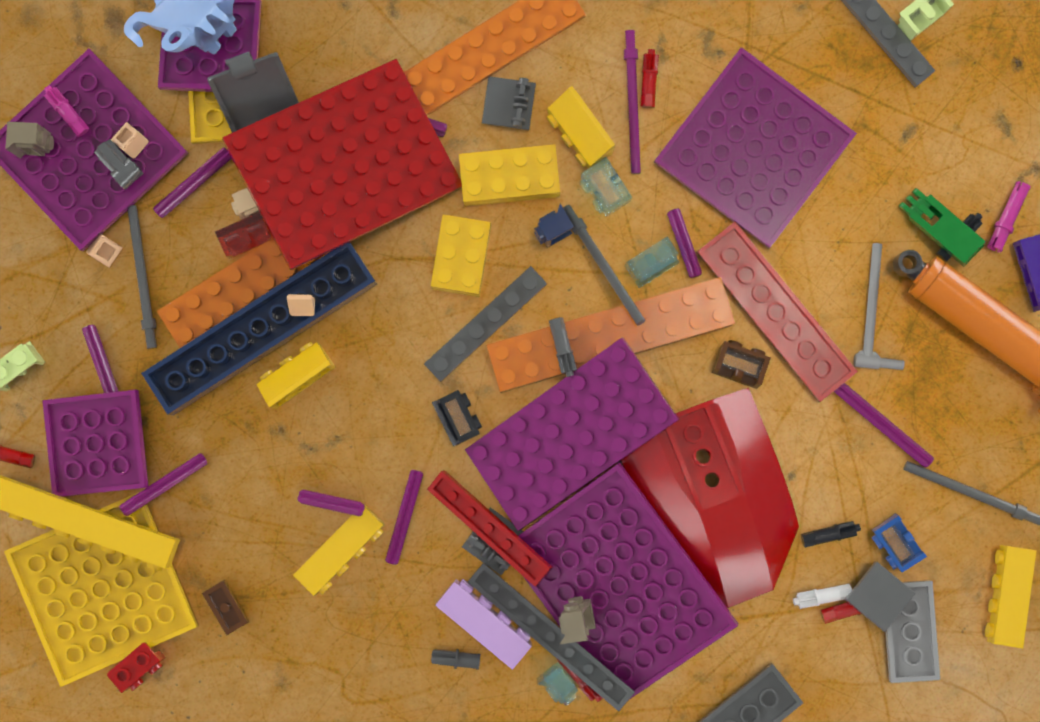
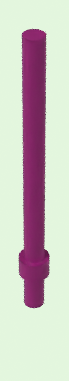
M626 30L624 60L627 62L631 174H640L636 72L638 49L635 48V30Z

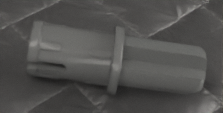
M434 649L432 651L431 663L454 666V669L464 667L479 670L481 654L459 652V649H456V652Z

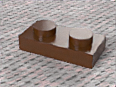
M225 580L202 593L226 636L249 623Z

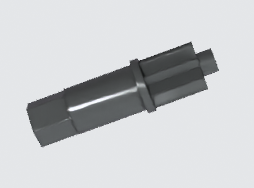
M563 317L552 319L549 321L561 373H566L567 377L574 376L573 371L577 370L564 319Z

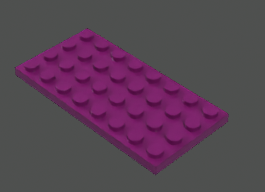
M620 338L573 372L574 376L561 380L465 449L517 531L522 530L680 420L624 338Z

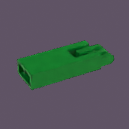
M915 188L912 193L918 200L916 201L912 196L908 195L905 199L912 206L908 207L902 202L899 207L909 215V220L964 267L985 246L986 241L931 194L927 197ZM924 213L930 220L937 216L939 220L931 226L921 215Z

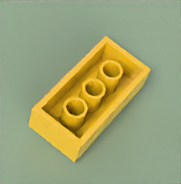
M556 144L459 154L464 206L560 197Z

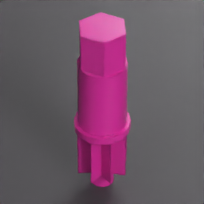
M50 85L45 87L46 94L44 97L78 137L87 133L89 127L72 108L57 87L51 88Z

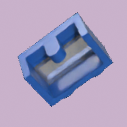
M895 513L872 529L875 535L871 538L879 549L885 548L889 554L885 558L892 569L898 568L903 573L927 556L917 545L910 531L902 523L900 516Z

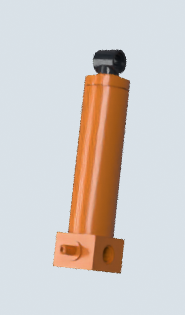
M906 250L895 257L893 261L894 271L899 276L910 278L913 282L909 288V294L1035 384L1032 391L1040 396V330L938 256H935L929 263L922 261L921 255L914 250ZM903 258H909L912 261L911 269H906L903 266Z

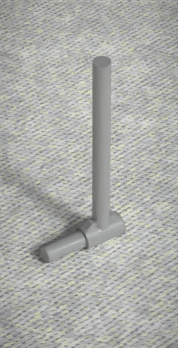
M873 243L863 350L854 356V367L903 370L904 360L881 358L876 352H873L882 244Z

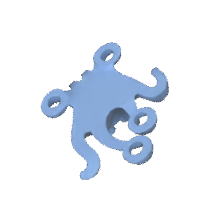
M154 0L156 6L151 13L140 11L128 18L124 25V33L138 47H143V41L137 33L141 28L150 26L166 33L161 41L162 48L165 51L181 52L191 46H197L204 52L209 51L215 54L221 46L217 41L222 34L230 37L237 31L233 23L236 20L233 16V3L235 0ZM175 36L180 37L179 41L171 43Z

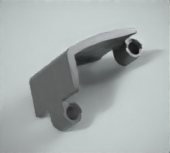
M250 52L243 53L225 60L229 70L207 78L232 133L299 103L277 52L253 60Z

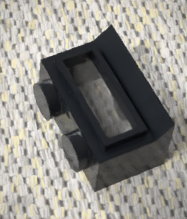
M459 390L432 402L453 447L480 434L478 429L482 428L477 415L471 416L467 408L471 406V403L466 393L460 394Z

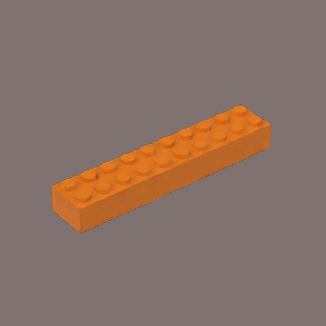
M721 277L634 302L645 319V322L638 326L624 305L564 322L577 369L620 338H624L634 354L735 324ZM550 327L486 345L500 393L566 374L561 373Z

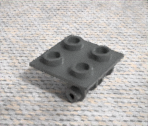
M489 76L482 124L529 130L536 83L529 82L527 78L512 80Z
M491 507L489 508L515 534L519 535L523 532V530L517 531L512 522ZM474 531L462 546V548L500 575L510 566L504 558Z

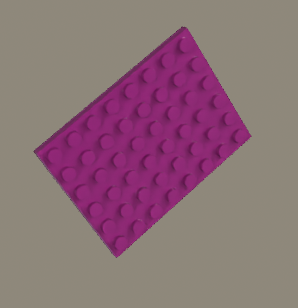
M620 462L518 535L553 567L536 587L526 578L525 580L559 626V616L564 610L563 606L569 604L568 599L579 596L583 597V600L591 599L596 628L589 629L587 641L577 643L635 692L631 698L738 627L739 623Z

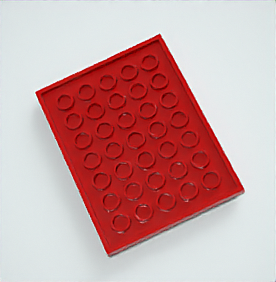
M397 58L222 137L226 149L290 270L462 188L461 179Z

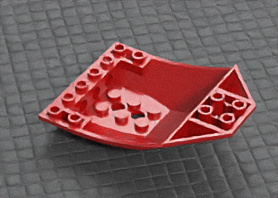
M748 387L675 413L680 420L621 460L626 472L727 608L774 590L799 529L794 505L779 461ZM697 451H707L709 461L704 464L700 463L696 459ZM708 473H714L718 476L719 483L716 487L706 485L705 476Z

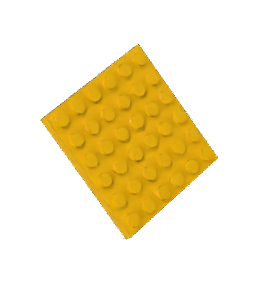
M138 493L99 509L105 513L158 531L147 504L129 516H125L120 510L119 506ZM56 529L4 551L60 687L123 660L144 642L151 648L198 627L172 564L169 568H162V571L154 570L147 567L148 562L139 560L138 563L125 559V554L116 551L115 554H110L102 551V546L93 543L92 546L79 543L78 537L70 535L69 538L57 535L55 534Z

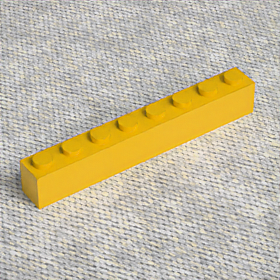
M0 475V511L8 512V517L18 521H23L24 518L31 520V525L40 529H46V527L56 529L55 534L69 538L70 535L78 537L79 543L92 546L93 543L102 546V551L110 554H115L116 551L125 554L124 558L132 562L138 563L139 560L148 562L147 567L154 570L162 571V568L166 569L171 566L180 539Z

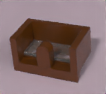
M724 341L711 373L755 389L759 388L763 383L771 357L765 356L766 353L759 349L752 348L748 350L743 348V345L737 341Z

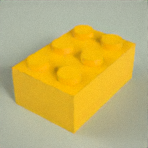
M442 215L431 288L433 290L480 297L491 222Z

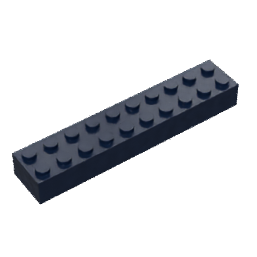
M350 242L310 264L141 374L167 415L174 416L377 285L352 244ZM287 295H312L315 298L314 316H291Z

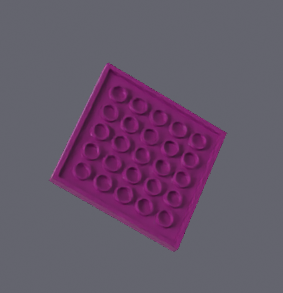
M741 47L667 143L654 163L731 221L736 222L739 227L767 248H771L857 133Z
M89 48L49 84L51 88L57 87L72 108L89 127L87 133L78 137L44 97L46 94L45 90L37 95L9 122L38 123L49 131L54 139V146L50 153H45V156L25 154L22 158H19L6 150L7 124L0 130V166L82 252L100 234H103L130 206L134 205L189 154ZM127 122L148 139L149 142L134 159L119 148L143 172V175L125 190L111 176V171L94 152L100 144L109 139L111 140Z

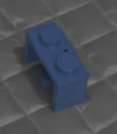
M561 203L557 213L552 211L539 219L538 227L534 228L537 240L540 244L545 243L547 248L572 234L571 229L574 228Z

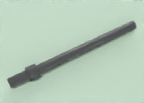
M132 205L127 211L143 317L141 327L145 331L147 349L157 348L154 331L156 329V320L152 317L137 206Z
M570 205L563 207L574 226L572 231L580 237L636 325L644 323V317L587 232V226L582 218H578Z
M909 461L905 463V471L1008 512L1018 520L1022 521L1025 519L1040 525V515L1027 510V507L1018 503L1014 505Z

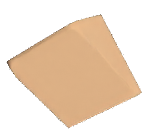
M127 122L111 139L133 159L137 157L149 142L148 139Z
M100 234L88 247L86 253L107 267H110L122 250V247L103 234Z
M287 295L291 316H314L315 298L312 295Z

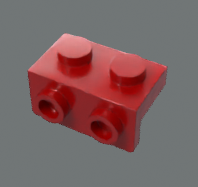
M144 642L107 673V676L121 693L128 689L133 692L144 683L141 678L148 672L150 675H153L163 666L160 662L166 657L160 650L154 652Z

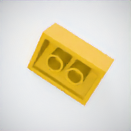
M573 86L569 87L548 107L547 113L549 115L547 119L554 129L559 128L563 134L561 139L568 148L573 147L577 153L575 158L582 167L586 166L591 170L613 154L615 143Z
M307 343L299 349L301 352L294 358L292 356L287 357L279 363L281 366L274 372L269 370L260 376L261 381L256 385L270 408L278 409L336 368L319 343Z

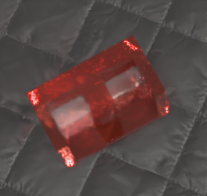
M260 212L215 231L225 256L229 259L273 239Z

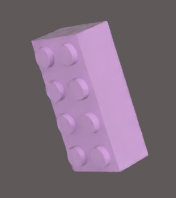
M456 579L435 606L513 670L532 647L530 635L520 626L517 629L512 626L511 619L501 610L499 613L491 608L493 603L485 596H476L472 592L474 587L467 581L462 579L460 582Z

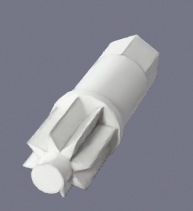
M850 584L800 592L797 593V598H793L794 606L798 605L802 609L844 600L852 591Z

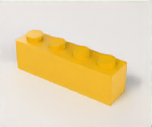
M365 505L363 515H351L293 576L313 596L318 593L323 595L333 585L330 580L335 575L341 577L349 569L347 563L353 557L357 560L367 550L364 546L371 539L375 542L384 533L381 528L385 524Z
M1000 545V550L996 551L995 563L997 564V572L992 577L994 594L988 605V611L991 613L990 623H987L985 627V636L988 637L987 642L1024 648L1037 550Z

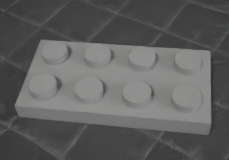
M933 581L902 582L916 594L885 631L889 682L940 680Z

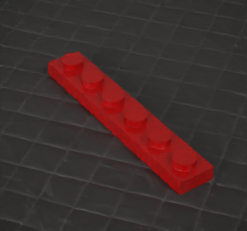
M445 470L441 471L427 488L431 494L533 586H538L553 568Z

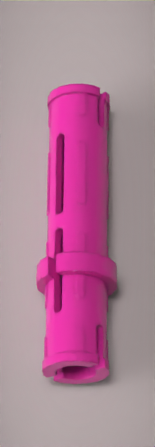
M1020 181L1015 183L1000 220L996 221L994 225L995 231L987 245L990 250L996 251L997 249L998 253L1003 251L1009 234H1012L1014 231V222L1031 188L1028 184L1022 182V185H1020Z

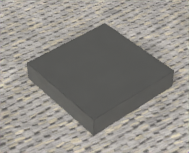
M874 562L844 600L885 632L916 593L881 564Z

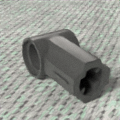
M110 139L100 144L94 152L111 171V176L125 190L143 175L138 166L129 157L127 158Z

